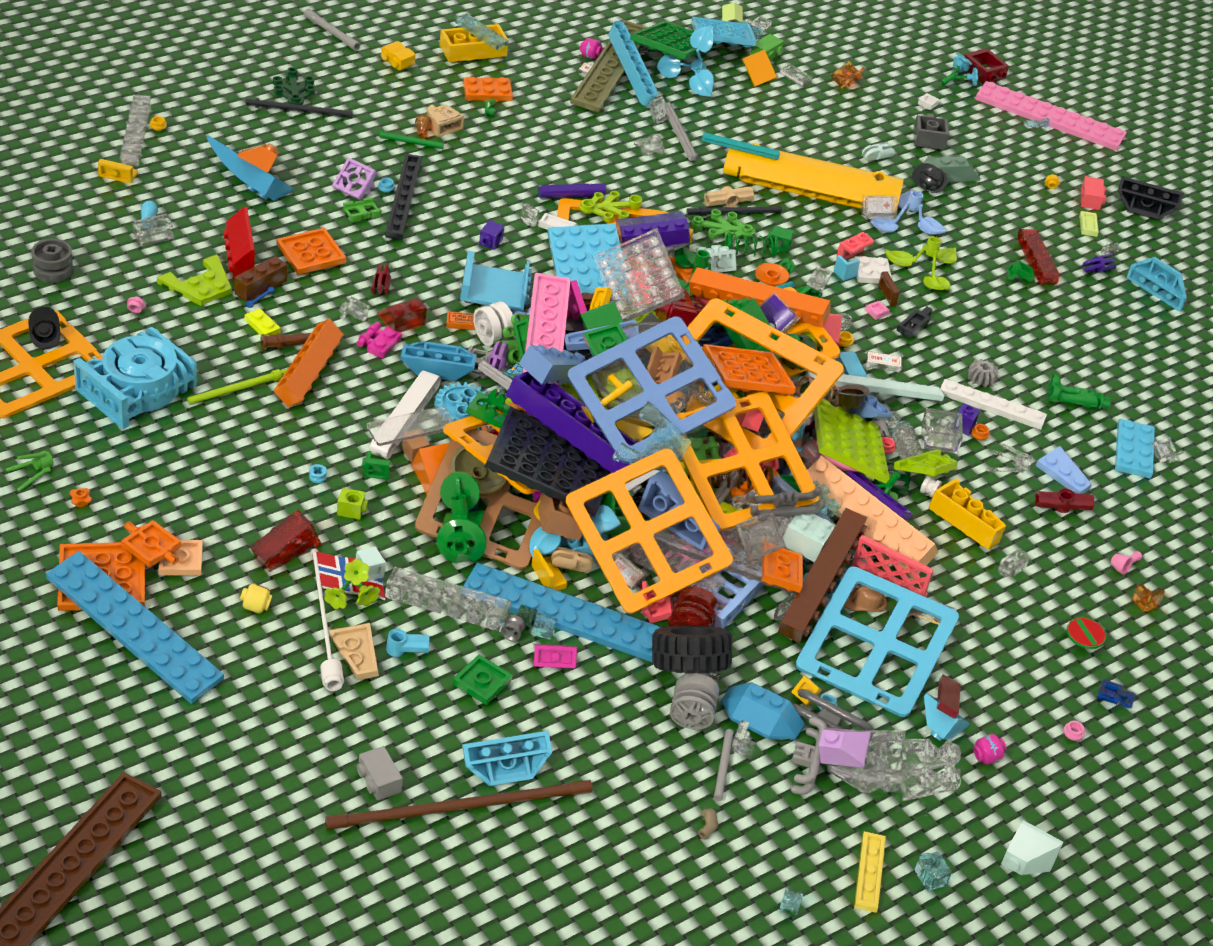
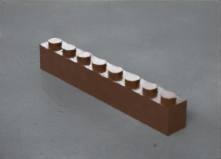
M845 508L806 576L801 592H797L782 618L778 630L779 634L798 643L801 642L804 636L808 637L812 628L810 626L811 622L817 621L820 614L819 608H824L828 600V592L832 593L836 586L835 579L841 578L844 571L843 565H848L852 557L851 551H856L859 536H864L868 528L865 525L866 516Z

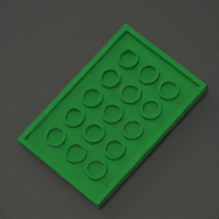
M666 21L631 33L630 40L635 41V44L647 45L651 50L658 49L665 55L676 56L675 58L679 60H684L697 54V48L692 47L690 43V38L694 31Z

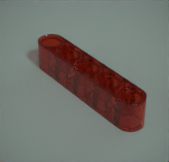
M1019 229L1017 234L1018 243L1030 267L1033 268L1038 283L1057 284L1059 272L1037 229Z

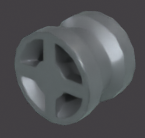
M510 615L501 628V634L509 641H517L521 637V632L525 629L526 623L521 617Z

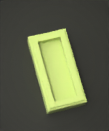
M1081 211L1079 215L1081 234L1097 237L1099 233L1097 214Z

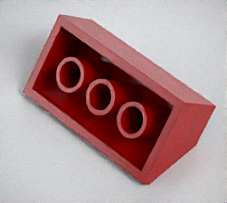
M243 207L226 221V229H223V238L226 239L225 250L228 271L232 272L233 279L255 267V250L248 208Z

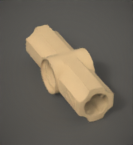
M725 186L720 191L707 192L704 195L705 205L707 207L718 205L734 207L740 202L754 200L753 188L750 186L732 189L730 186Z

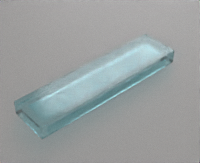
M467 13L455 18L457 25L494 49L498 50L508 45L509 40Z

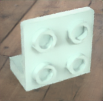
M712 245L711 248L697 247L695 251H691L695 254L697 250L708 251L710 253L708 262H711V270L720 273L736 270L735 250L729 249V246Z

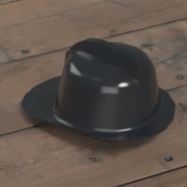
M922 163L912 173L914 183L930 193L941 192L947 185L946 174L932 164Z
M42 306L34 309L28 319L31 342L40 349L53 348L58 344L61 334L58 314L49 307Z

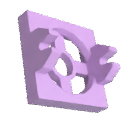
M348 157L332 187L361 201L365 194L371 193L370 188H374L373 179L377 171ZM362 170L366 173V181L360 177ZM353 174L358 175L357 181L350 182V177ZM348 181L347 186L344 187L343 183H346ZM353 185H362L360 189L351 191Z

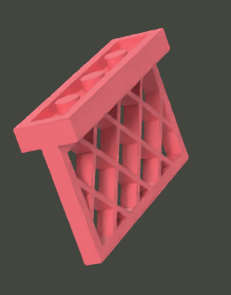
M863 535L859 539L851 566L858 567L924 597H927V589L934 569ZM863 544L870 546L872 551L867 552ZM881 553L888 555L890 560H884ZM875 555L879 562L874 563L870 556ZM860 558H865L867 563L860 560ZM899 562L905 563L908 568L902 569ZM893 564L897 571L892 572L888 565ZM882 566L885 572L878 569L877 567ZM917 571L926 573V577L920 578ZM911 572L915 579L909 580L905 573ZM900 575L903 580L898 579L895 576ZM913 584H918L921 589L913 586Z

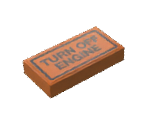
M447 311L446 328L475 330L474 314Z

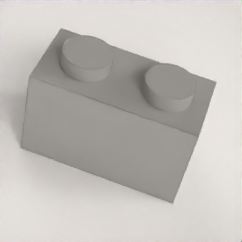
M384 746L359 754L358 774L360 777H364L368 792L370 794L373 793L377 801L402 792L403 778Z

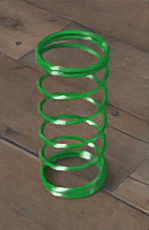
M728 233L726 235L725 246H729V249H731L733 235L735 236L736 255H738V247L742 236H744L745 256L747 255L748 243L752 236L754 241V257L756 256V247L760 237L763 242V257L765 256V247L769 238L772 243L771 256L772 258L777 256L778 238L775 236L773 239L771 236L767 237L764 245V239L761 235L758 237L756 244L753 235L749 236L747 243L744 234L740 236L738 242L735 234L731 235Z

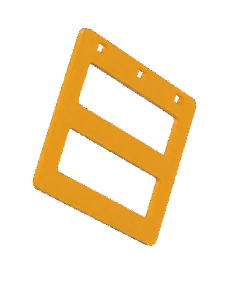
M718 298L710 300L687 327L693 338L698 342L712 324L718 322L817 375L799 398H794L789 394L767 393L776 410L785 414L782 422L790 438L844 373L843 365L836 360ZM729 310L735 314L730 317L726 313ZM772 333L779 336L777 341L770 338ZM685 335L683 337V342L685 343V345H687L691 342ZM817 358H820L826 362L821 365L815 361ZM738 388L749 395L761 392L759 390L745 391L741 388ZM680 391L666 397L671 408L678 413H686L705 407V405ZM721 420L711 421L702 425V427L732 443ZM740 426L753 450L777 444L772 432L767 438H761Z

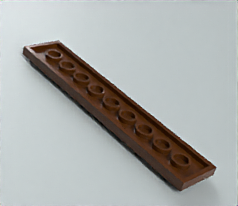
M123 772L0 907V946H31L162 797L161 791Z

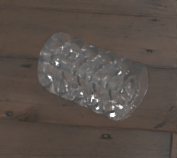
M898 425L892 429L891 435L901 460L923 453L912 426Z

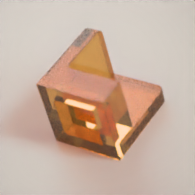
M1140 583L1137 585L1132 601L1145 613L1159 607L1165 591L1160 589L1151 592Z

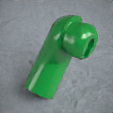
M494 98L485 102V114L487 116L495 115L496 109L492 108L496 105Z

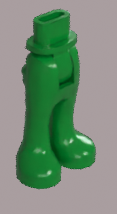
M1052 375L1048 387L1049 402L1072 403L1095 409L1110 407V397L1104 396L1103 393L1098 394L1097 391L1087 388L1064 386L1061 384L1059 375Z

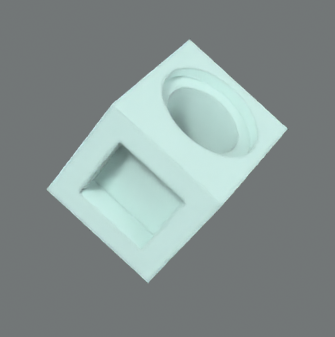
M376 547L357 551L356 559H360L362 563L369 566V571L367 572L369 578L367 581L384 577L386 562Z

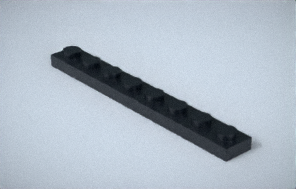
M405 155L386 229V238L403 239L422 156Z

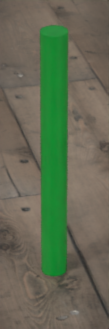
M381 131L379 134V138L438 149L444 148V143Z

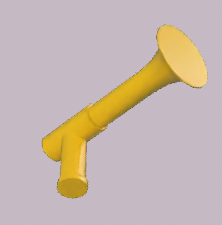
M614 374L609 375L608 381L616 389L600 401L603 407L633 388L632 383L627 380L622 384ZM582 406L587 417L594 423V418L587 407Z

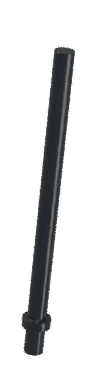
M246 98V105L255 106V108L268 107L353 117V111L260 100V98Z

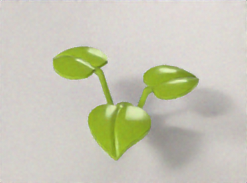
M931 236L928 238L927 245H923L915 258L907 252L885 250L888 259L899 266H912V262H916L925 250L926 255L933 257L932 277H925L923 283L932 289L950 290V283L947 279L935 276L936 259L942 263H955L957 261L956 247L939 249L941 239Z

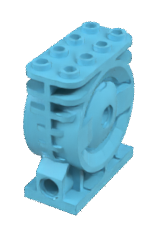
M153 327L147 328L146 333L139 332L137 336L125 337L112 343L105 350L102 359H91L84 362L81 358L73 361L75 389L122 429L129 427L130 418L141 412L162 408L170 403L179 392L185 393L188 388L192 389L197 385L196 361Z

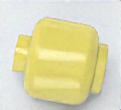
M252 583L248 589L243 588L240 600H243L244 609L260 614L264 610H268L273 595H270L268 588Z

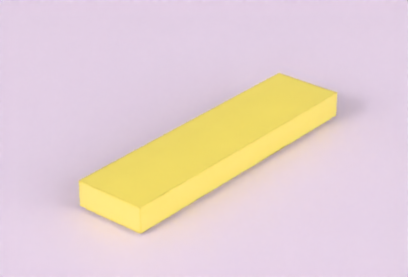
M865 831L863 833L854 908L877 913L886 836Z

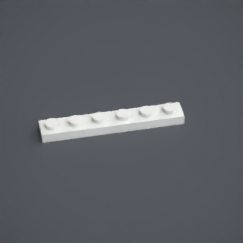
M944 379L940 388L945 397L1040 430L1047 415L1038 410Z

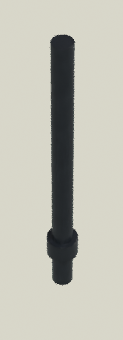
M699 206V208L686 209L687 215L707 216V214H711L713 209L720 210L721 214H728L729 212L737 214L782 212L781 206L720 208Z

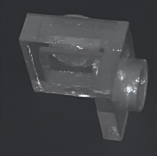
M1169 436L1152 443L1160 463L1165 461L1172 463L1179 460V455L1184 454L1183 450L1176 452Z

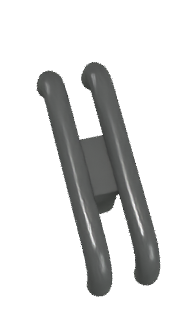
M819 486L805 493L793 492L755 496L753 491H749L746 496L747 501L752 504H774L775 509L758 510V506L753 505L750 508V514L756 518L814 514L826 506L825 501L821 500L813 506L795 507L797 501L811 500L819 496L822 492V488Z
M799 689L798 696L822 707L820 714L817 715L798 704H792L799 715L808 720L810 717H817L825 722L827 728L843 729L841 726L844 719L864 731L873 732V726L805 689Z

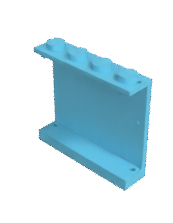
M468 251L460 300L484 305H491L501 301L509 309L523 311L524 305H528L532 274V269L529 268L530 262L527 261V264H525L524 273L473 264L475 252Z

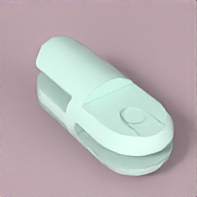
M888 142L869 145L862 151V156L867 161L879 160L895 155V150Z

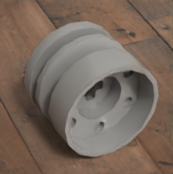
M693 673L680 676L676 681L674 697L670 707L672 720L679 726L692 730L709 727L714 721L719 696L718 684L711 677L704 674Z

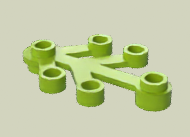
M611 191L610 195L603 201L604 194L596 192L592 199H584L580 203L579 209L585 214L595 213L602 216L604 222L610 223L613 221V213L619 215V219L629 218L628 211H622L618 208L630 207L633 210H637L642 205V198L638 195H631L629 201L613 202L619 200L620 194L617 191Z

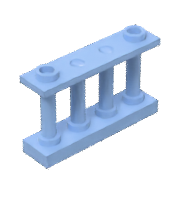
M730 565L728 568L695 583L689 590L685 589L680 597L682 600L680 609L684 610L691 603L714 617V627L724 629L763 589L765 582L761 581V571L755 577H749ZM724 570L744 582L746 586L739 588L720 577L719 574ZM713 581L736 596L733 599H728L708 587V585ZM702 592L725 607L722 610H717L698 599L697 596Z

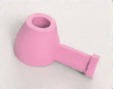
M1135 551L1131 556L1115 554L1111 559V565L1124 575L1129 571L1132 563L1142 559V554L1139 551Z

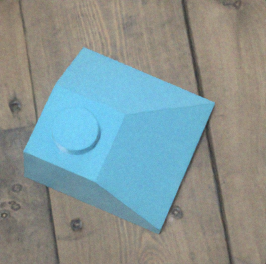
M925 694L927 726L933 730L931 734L940 741L942 739L950 741L970 725L959 714L953 719L938 710L937 697Z

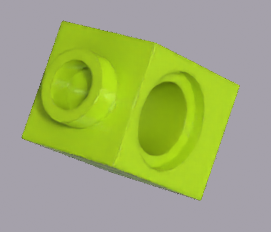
M342 488L337 501V515L360 520L362 513L366 512L368 507V501L365 500L366 492Z

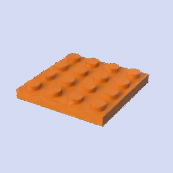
M703 345V352L728 389L759 390L765 393L776 392L781 395L795 393V385L773 352Z
M121 542L60 544L59 564L80 551L145 606V564L123 548ZM58 589V611L82 610Z

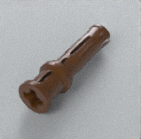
M276 333V335L267 336L261 334V348L265 351L267 348L282 349L284 346L305 344L311 333L290 335Z

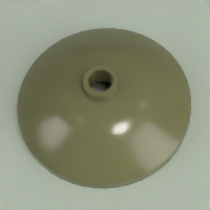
M478 442V443L481 444L482 446H488V445H489V444H486V443ZM464 446L457 449L452 456L450 463L451 473L460 471L472 475L479 484L480 495L494 493L500 490L507 482L504 477L484 467L485 464L467 451Z

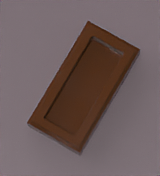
M884 271L881 273L878 285L890 306H896L900 292L888 271Z

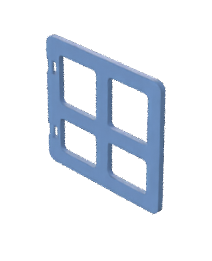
M672 317L574 366L568 371L569 381L620 461L626 464L733 410L736 405L735 398L725 386L683 320L679 317ZM668 335H673L693 367L660 384H656L637 356L636 351ZM685 335L691 342L687 345L681 339ZM618 360H623L642 388L643 393L610 410H606L585 378ZM698 380H703L716 399V402L684 419H679L667 402L666 397ZM717 382L722 390L717 392L712 384ZM647 406H653L666 425V428L629 446L615 426V423Z

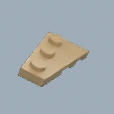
M370 623L328 631L330 638L357 680L379 676Z

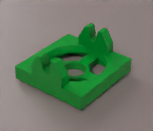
M494 389L489 395L479 391L467 407L466 413L501 429L510 405L505 403V392L497 396L498 389ZM496 409L502 411L504 415L498 413Z

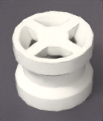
M927 476L920 492L923 494L928 493L930 497H933L935 490L941 487L942 481H935L932 477Z

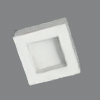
M926 93L919 98L918 104L925 109L931 110L938 105L940 99Z

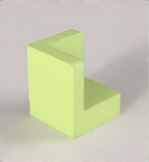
M735 2L723 5L722 21L743 23L742 6Z

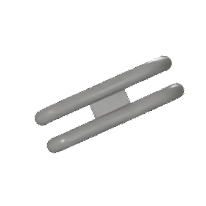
M810 717L809 723L818 727L819 731L814 728L806 729V734L815 738L816 745L812 746L802 742H797L795 745L792 762L809 767V772L807 775L796 774L794 776L795 782L805 784L804 786L793 785L791 791L794 794L803 795L809 793L814 787L820 766L819 743L822 730L827 728L825 722L817 717Z

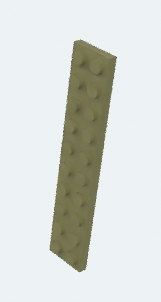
M626 20L622 21L630 35L647 28ZM610 40L570 99L571 104L599 113L623 77L625 70ZM635 44L638 52L643 45Z

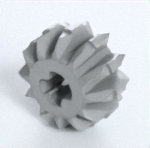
M974 360L968 369V379L972 380V384H978V387L980 385L985 388L987 385L992 386L998 378V367L994 366V363L988 362V360Z

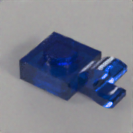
M1103 679L1097 698L1116 705L1120 701L1124 707L1132 708L1136 694L1131 691L1122 690L1123 685Z

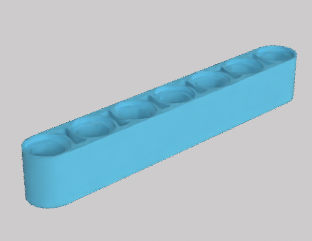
M615 21L608 34L609 39L639 102L649 107L658 93L633 40H630L631 35L626 25L621 21Z

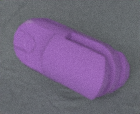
M498 341L488 360V363L499 371L503 366L506 367L507 364L506 358L509 347L506 342Z

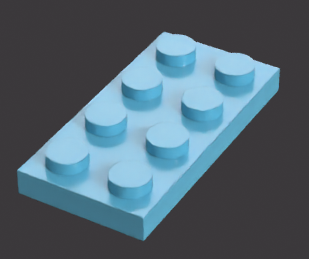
M1119 419L1116 438V471L1151 479L1154 458V426Z

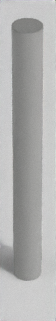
M731 729L725 731L714 793V800L721 801L723 798L734 731Z

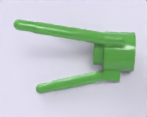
M42 451L40 453L18 456V460L34 459L6 468V471L9 472L33 465L36 470H42L22 484L17 491L20 492L45 473L51 472L50 467L54 465V461L49 452Z

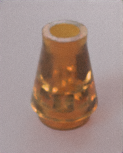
M422 114L416 118L415 124L418 137L424 139L427 137L431 120L427 115Z

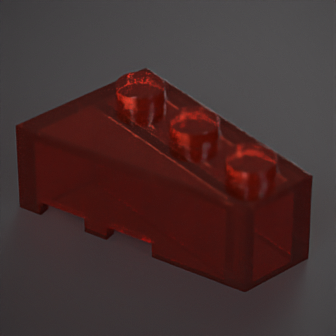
M296 510L293 514L288 515L279 525L273 527L265 536L258 539L250 548L255 558L271 572L291 562V557L297 554L302 556L307 553V549L314 545L318 548L322 544L313 523L299 510Z

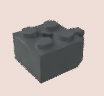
M928 113L927 117L917 115L913 127L914 146L945 150L949 136L948 119L934 118L933 114Z

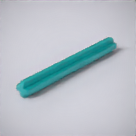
M706 132L702 135V141L774 160H778L780 156V151Z

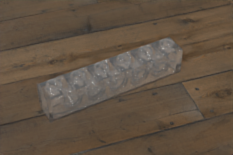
M394 567L386 582V598L501 632L505 620L510 616L512 601L402 568Z

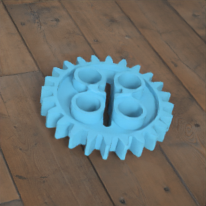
M457 382L456 386L450 383L449 387L444 385L443 389H439L434 403L436 407L435 412H439L438 417H443L442 422L449 421L450 423L472 416L467 414L466 410L481 390V387L476 389L474 384L468 386L467 382L464 385Z

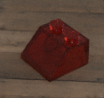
M415 298L377 311V314L390 329L400 333L425 325L427 307L419 298Z

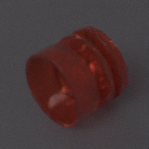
M694 586L682 589L677 596L668 624L669 626H712L718 612L719 603L716 597L704 588Z

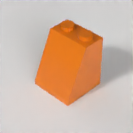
M450 442L418 449L412 462V467L426 495Z

